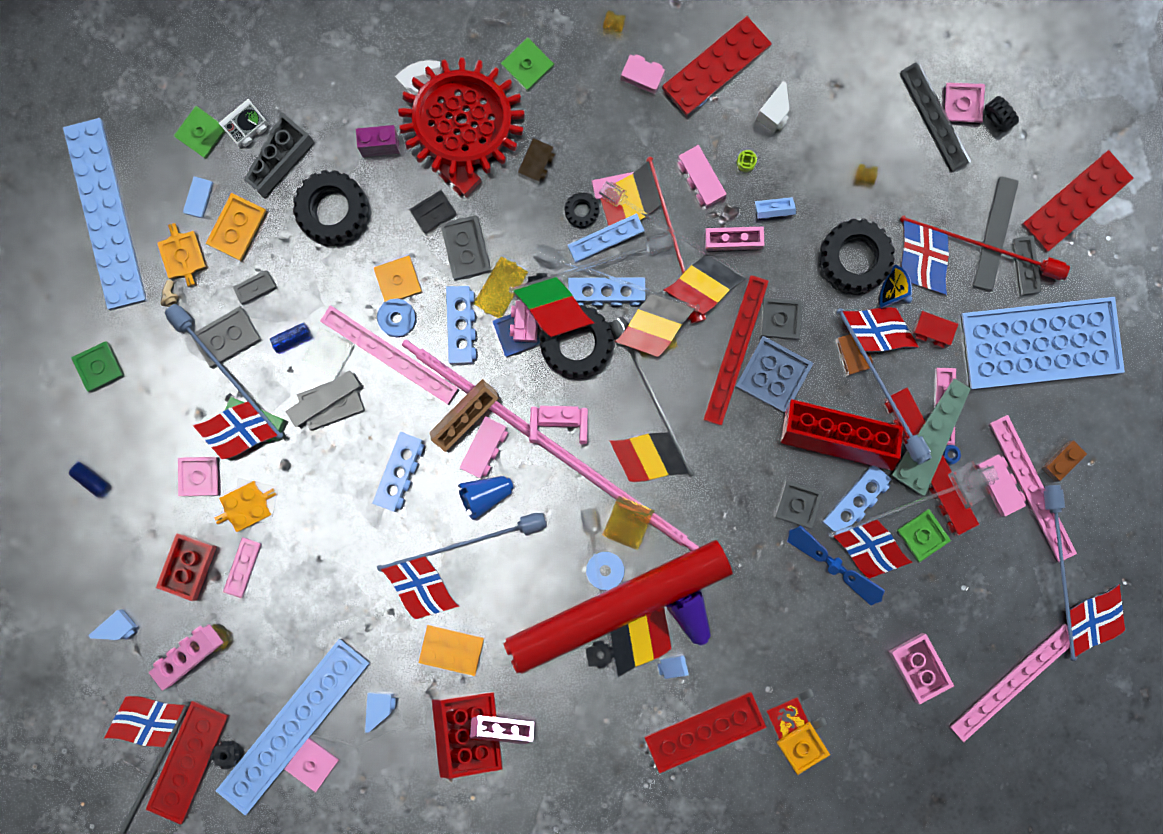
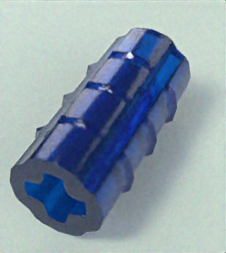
M303 322L269 339L275 352L279 353L298 343L304 342L312 336L306 323Z
M80 461L76 462L68 472L70 477L97 498H100L109 487V484Z

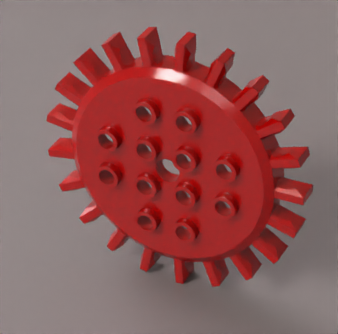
M460 57L458 62L459 70L450 71L449 64L444 59L441 63L443 73L437 76L429 66L425 67V74L429 79L426 84H423L415 77L411 79L413 87L419 90L417 96L403 92V100L412 103L413 107L412 109L399 108L398 114L400 117L412 118V123L399 125L400 134L414 132L415 137L405 142L406 148L408 150L420 144L423 150L416 156L417 162L421 163L428 155L435 158L432 163V172L434 173L440 168L442 162L450 164L449 176L451 178H454L456 174V166H466V174L468 178H472L474 172L472 165L481 163L486 173H490V163L487 159L494 156L503 165L506 162V157L499 151L501 147L505 146L512 151L517 149V143L507 138L509 133L521 136L523 134V127L511 124L512 119H524V110L511 111L510 105L521 102L520 93L506 97L504 92L512 87V81L508 79L501 85L495 83L494 80L499 74V69L496 67L490 72L488 77L481 74L483 68L481 60H478L475 70L470 71L465 70V59ZM460 92L461 95L456 96L455 93ZM443 99L444 102L438 103V100ZM484 100L487 103L483 105L480 101ZM463 108H469V111L464 112ZM451 115L452 118L447 119L446 116ZM459 116H464L467 121L460 124L456 119ZM493 116L495 119L489 120L488 117ZM430 122L435 123L434 126H429L428 124ZM471 124H477L478 126L473 128ZM459 131L460 134L455 135L454 132ZM438 138L443 139V141L440 142V143L437 142L436 140H437ZM483 139L486 142L484 144L479 143V141ZM467 147L468 150L463 151L462 148Z

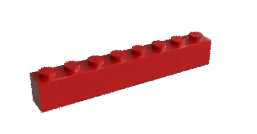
M907 387L891 395V398L914 436L918 434L925 420ZM885 398L886 403H884V407L888 414L891 413L895 419L893 424L903 427L890 402ZM903 427L902 441L906 445L909 436ZM942 455L928 490L933 499L936 498L939 503L937 508L940 514L946 517L948 521L946 525L949 531L955 535H960L978 526L979 523Z

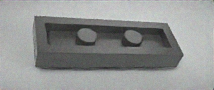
M1034 235L1013 239L1015 254L1037 261ZM1016 258L1021 295L1041 293L1042 288L1038 265Z

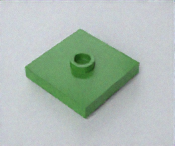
M527 37L501 65L528 91L554 66V63Z
M195 106L174 134V137L205 159L223 136L225 130L217 120Z
M927 509L896 530L918 562H921L951 541L930 509Z

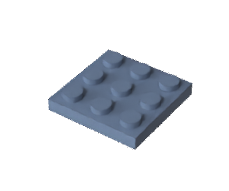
M762 336L735 387L785 413L790 400L795 399L813 362Z

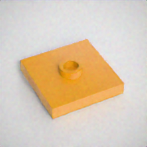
M410 256L373 268L385 302L389 299H403L422 292Z
M810 722L777 741L778 746L797 775L830 755Z

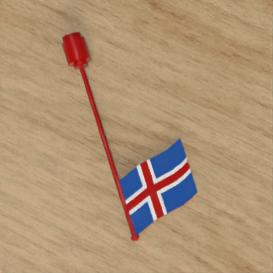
M906 215L901 217V222H904L905 235L902 268L908 273L912 284L947 295L945 279L949 257L948 236L1041 266L1040 270L1043 271L1042 275L1059 281L1061 279L1066 280L1070 266L1066 265V262L1048 257L1047 260L1043 259L1041 263L906 218Z

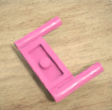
M576 406L531 407L529 442H537L538 425L580 426L579 443L586 444L588 409H578Z

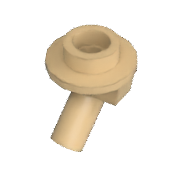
M166 280L162 290L161 306L170 307L177 302L178 295L170 292L174 284L171 280Z

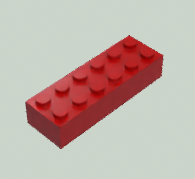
M791 399L785 411L781 443L893 471L900 459L903 427Z

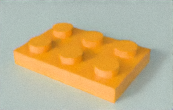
M231 193L206 244L241 261L266 210Z
M427 625L418 663L475 676L484 638Z

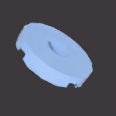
M399 298L389 299L378 310V325L387 335L394 337L403 336L414 325V310L405 300ZM394 312H398L402 316L401 321L398 323L391 320V314Z
M600 552L589 560L586 574L589 582L594 587L601 590H609L621 583L624 576V566L622 560L617 555L611 552ZM603 565L609 566L611 569L610 575L602 576L600 568Z

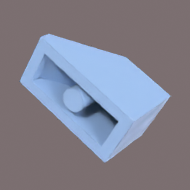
M120 609L88 636L93 639L127 640L135 633L133 630L137 626L124 610Z
M683 654L661 658V663L657 664L659 674L664 675L665 679L688 675Z
M368 693L365 732L369 733L391 714L392 710H395L396 698H393V693Z

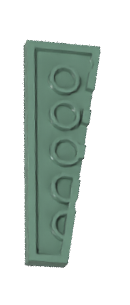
M955 378L951 381L917 434L918 437L922 436L931 451L930 455L932 458L918 465L917 462L913 461L907 450L891 474L892 477L920 495L925 496L971 388Z

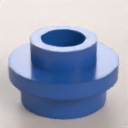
M948 445L944 450L943 456L947 464H955L960 460L961 452L958 447ZM949 451L954 453L953 458L948 457Z

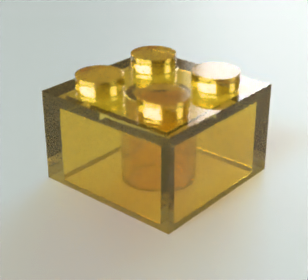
M619 496L615 501L602 536L638 551L655 510Z

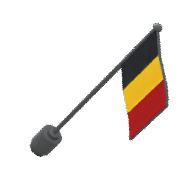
M623 316L609 323L615 340L622 335L629 325ZM627 346L668 432L650 433L626 440H609L628 480L631 482L647 481L674 474H687L691 477L694 475V471L692 472L632 348Z

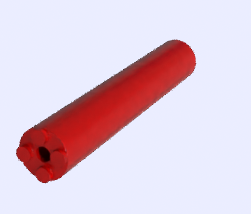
M714 540L505 638L506 642L503 643V646L508 656L512 654L514 658L511 660L516 674L519 672L523 674L733 575L731 566L721 545L717 540Z

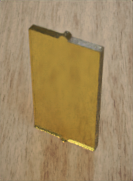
M501 256L473 305L482 309L485 314L489 313L497 319L501 318L515 295L513 290L519 289L528 271L518 266L516 262H511Z

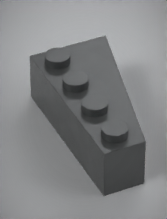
M282 111L278 117V122L270 131L271 134L267 142L263 144L258 158L254 160L244 178L246 183L263 198L314 143L312 138Z

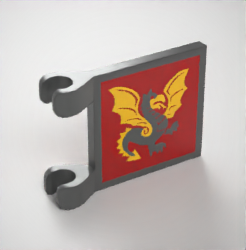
M811 688L763 709L777 741L807 722H810L814 729L821 728L827 724L824 717L811 722L803 705V700L814 696Z

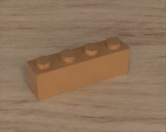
M482 379L429 432L431 441L446 452L499 399L496 390Z

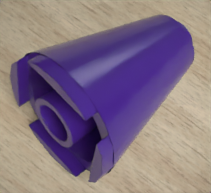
M701 590L666 606L667 610L693 644L701 646L709 642L708 639L711 637Z

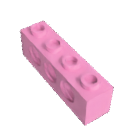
M210 624L204 628L202 626L197 627L191 632L193 634L192 637L189 638L187 636L178 643L180 647L177 649L175 647L166 653L167 657L165 659L161 658L153 664L154 668L148 673L162 691L176 683L224 643Z

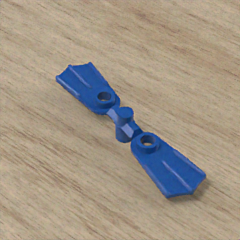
M802 526L789 531L787 542L815 560L827 562L829 565L828 572L832 575L841 573L845 583L868 604L874 605L882 602L885 592L883 588L853 570L847 571V568L841 565L842 559H833L831 556H828V551Z

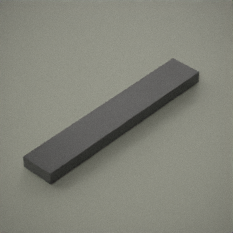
M919 61L901 70L952 171L971 162Z
M1003 176L999 177L984 244L1003 250L1019 180ZM982 247L973 287L989 291L993 290L1002 253Z

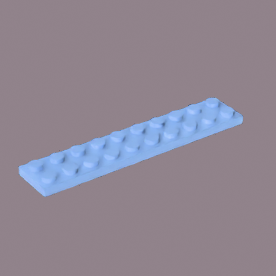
M97 118L63 127L107 309L112 310L146 301L102 119Z
M338 639L217 788L216 792L246 816L368 666L369 662L344 641Z

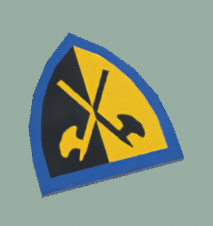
M896 264L883 283L880 294V308L900 300L906 303L912 301L911 279L908 273Z

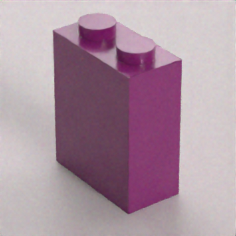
M394 125L356 128L357 148L362 157L400 154L399 135Z

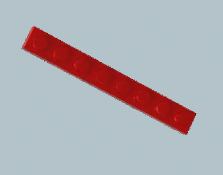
M750 275L703 418L704 421L722 426L766 292L768 280Z

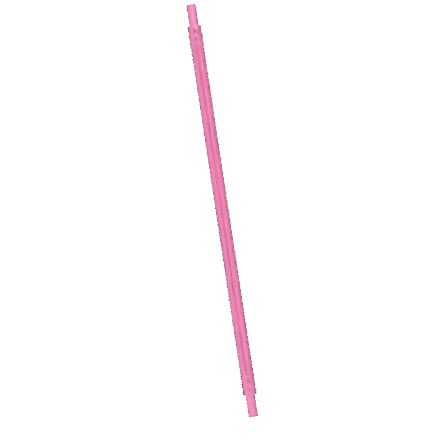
M407 339L403 341L402 346L415 354L418 360L468 394L475 387V385L423 348L419 349ZM497 401L489 408L493 413L529 437L530 424ZM537 430L536 443L679 545L682 546L683 544L691 551L699 548V546L687 538V535Z

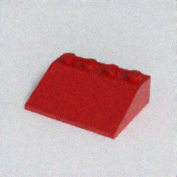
M494 692L433 699L432 709L440 778L451 779L502 770L499 741L470 738L472 718L476 716L496 718Z

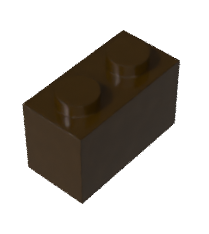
M533 138L518 170V176L538 185L541 180L545 181L548 174L546 168L549 163H553L556 156L554 147Z

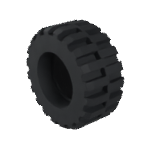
M322 170L321 174L317 175L316 172L311 174L312 178L309 180L305 178L302 181V187L297 188V196L293 198V214L295 215L296 223L311 240H315L322 245L334 246L337 243L342 245L348 239L351 241L355 238L354 235L362 231L361 227L367 221V199L361 187L349 175L341 174L336 170H332V172ZM326 192H339L348 202L347 214L336 224L324 225L320 223L313 213L315 201Z
M855 218L850 219L848 222H841L830 231L821 245L819 261H821V271L825 273L824 277L827 281L830 280L833 283L832 286L834 288L838 287L845 293H866L878 287L887 278L895 262L893 257L895 248L891 245L892 239L890 236H886V230L883 227L880 229L875 222L869 223L867 219L856 220ZM857 239L864 241L871 247L875 259L870 270L862 274H855L844 268L839 258V252L842 245L847 241Z
M581 305V309L595 322L592 325L585 326L592 332L595 339L594 349L586 358L581 360L567 358L559 348L558 341L560 335L550 337L543 330L540 334V348L545 362L552 371L564 378L568 377L578 380L579 378L585 379L593 374H597L605 367L612 353L613 334L609 323L606 322L602 314L597 313V310L587 308L585 305Z

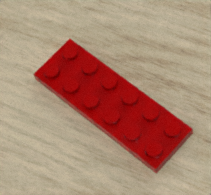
M746 16L662 86V89L687 116L767 50L772 43L752 20Z
M1108 150L1022 223V225L1032 236L1034 235V239L1047 253L1134 178Z
M750 691L646 735L644 738L659 773H662L767 727Z
M194 700L191 701L145 810L180 825L183 824L210 761L212 749L216 746L229 715Z

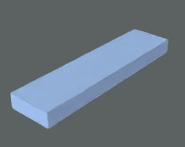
M634 214L568 244V248L575 263L639 235L645 232L638 214Z

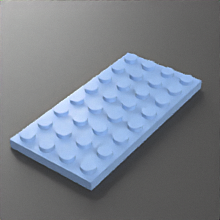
M1115 297L961 314L971 390L1125 373Z

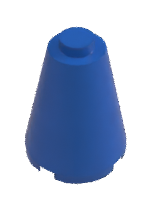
M505 476L458 484V487L461 488L459 495L465 510L470 509L472 513L469 517L474 520L510 495L513 484L510 478L506 479Z

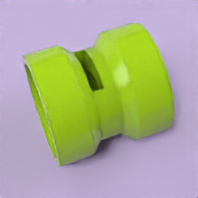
M750 150L742 151L737 159L738 169L742 172L752 171L757 162L756 154Z

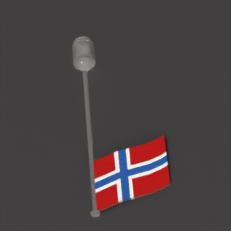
M993 465L976 469L970 472L967 482L840 530L830 531L829 536L831 538L835 537L843 545L859 570L869 579L910 564L912 561L900 550L891 533L878 519L967 485L979 490L995 484V481L999 480L997 472Z

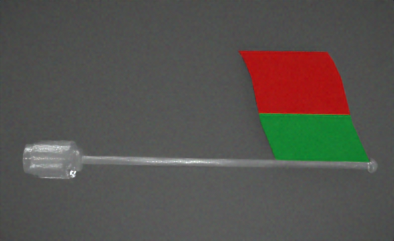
M670 232L647 237L644 247L513 288L510 286L509 292L511 294L515 293L527 306L540 328L550 337L592 325L595 322L583 312L572 293L558 277L644 250L652 255H657L671 250L674 247V239Z

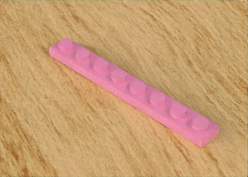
M331 305L321 318L320 322L447 405L457 392V387Z
M1006 415L990 423V426L1057 561L1060 562L1054 513H1050V510L1045 509L1043 493L1045 488L1009 416ZM1059 518L1063 559L1065 560L1077 553Z
M1063 624L950 726L962 742H965L1070 647L1068 626Z

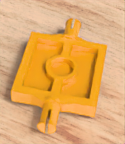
M176 223L169 224L171 236L166 240L157 242L168 278L173 279L184 276L187 287L193 286L195 283L192 274L197 270L206 268L194 231L184 234L178 233Z
M252 481L220 497L224 513L214 517L215 521L222 518L216 523L220 524L229 520L235 531L238 532L272 515L267 506V500L277 495L274 492V488L263 493L259 490L255 481Z

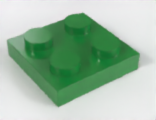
M107 341L71 357L87 392H91L123 376Z

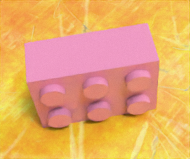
M921 633L888 651L916 703L922 704L954 687L926 634Z

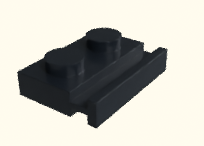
M442 190L437 191L409 209L424 234L456 214V211Z

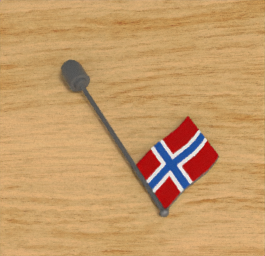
M126 696L104 738L121 739L143 746L163 747L119 834L124 833L184 714L190 706L189 702H185L184 705L166 704L137 696Z

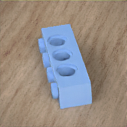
M645 277L568 278V290L572 293L579 306L584 305V303H591L592 306H603V303H611V306H622V303H630V306H641V303L645 302ZM591 288L593 294L590 297H585L582 294L583 289ZM610 288L612 290L611 296H603L601 293L602 289ZM623 288H629L631 295L624 297L620 291Z
M447 286L448 361L450 365L473 364V359H476V348H472V340H475V329H472L471 321H475V311L471 310V302H474V291H470L469 286ZM458 302L466 303V308L463 311L456 310ZM459 321L467 323L466 328L463 330H458L456 324ZM461 339L467 341V346L464 349L457 348V342Z
M401 431L399 432L372 504L393 512L401 509L404 501L401 498L404 491L407 492L410 486L409 476L411 473L414 474L418 464L415 462L417 455L421 456L425 446L422 444V439ZM406 449H409L412 453L408 460L402 458V452ZM398 467H402L405 471L404 476L401 478L395 476V470ZM391 485H395L398 489L397 494L394 496L388 494V488Z
M871 465L822 523L834 534L852 528L851 526L855 521L859 522L865 516L864 511L868 506L872 508L878 501L876 497L879 493L882 492L884 494L891 486L889 482L892 479L880 468ZM868 482L875 485L873 493H869L866 490ZM855 497H860L863 501L862 506L859 508L853 504ZM843 511H847L850 514L848 522L841 520V513Z

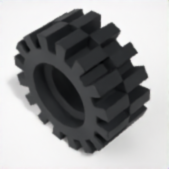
M997 96L985 105L986 114L990 116L989 119L1002 132H1008L1019 123V117L1016 115L1017 112L1013 110L1012 105L1010 106L1008 101H1005V98Z
M578 192L577 194H572L565 203V216L573 226H579V228L589 227L598 218L599 205L593 195H589L588 192ZM579 203H585L589 207V213L584 217L575 214L574 208Z

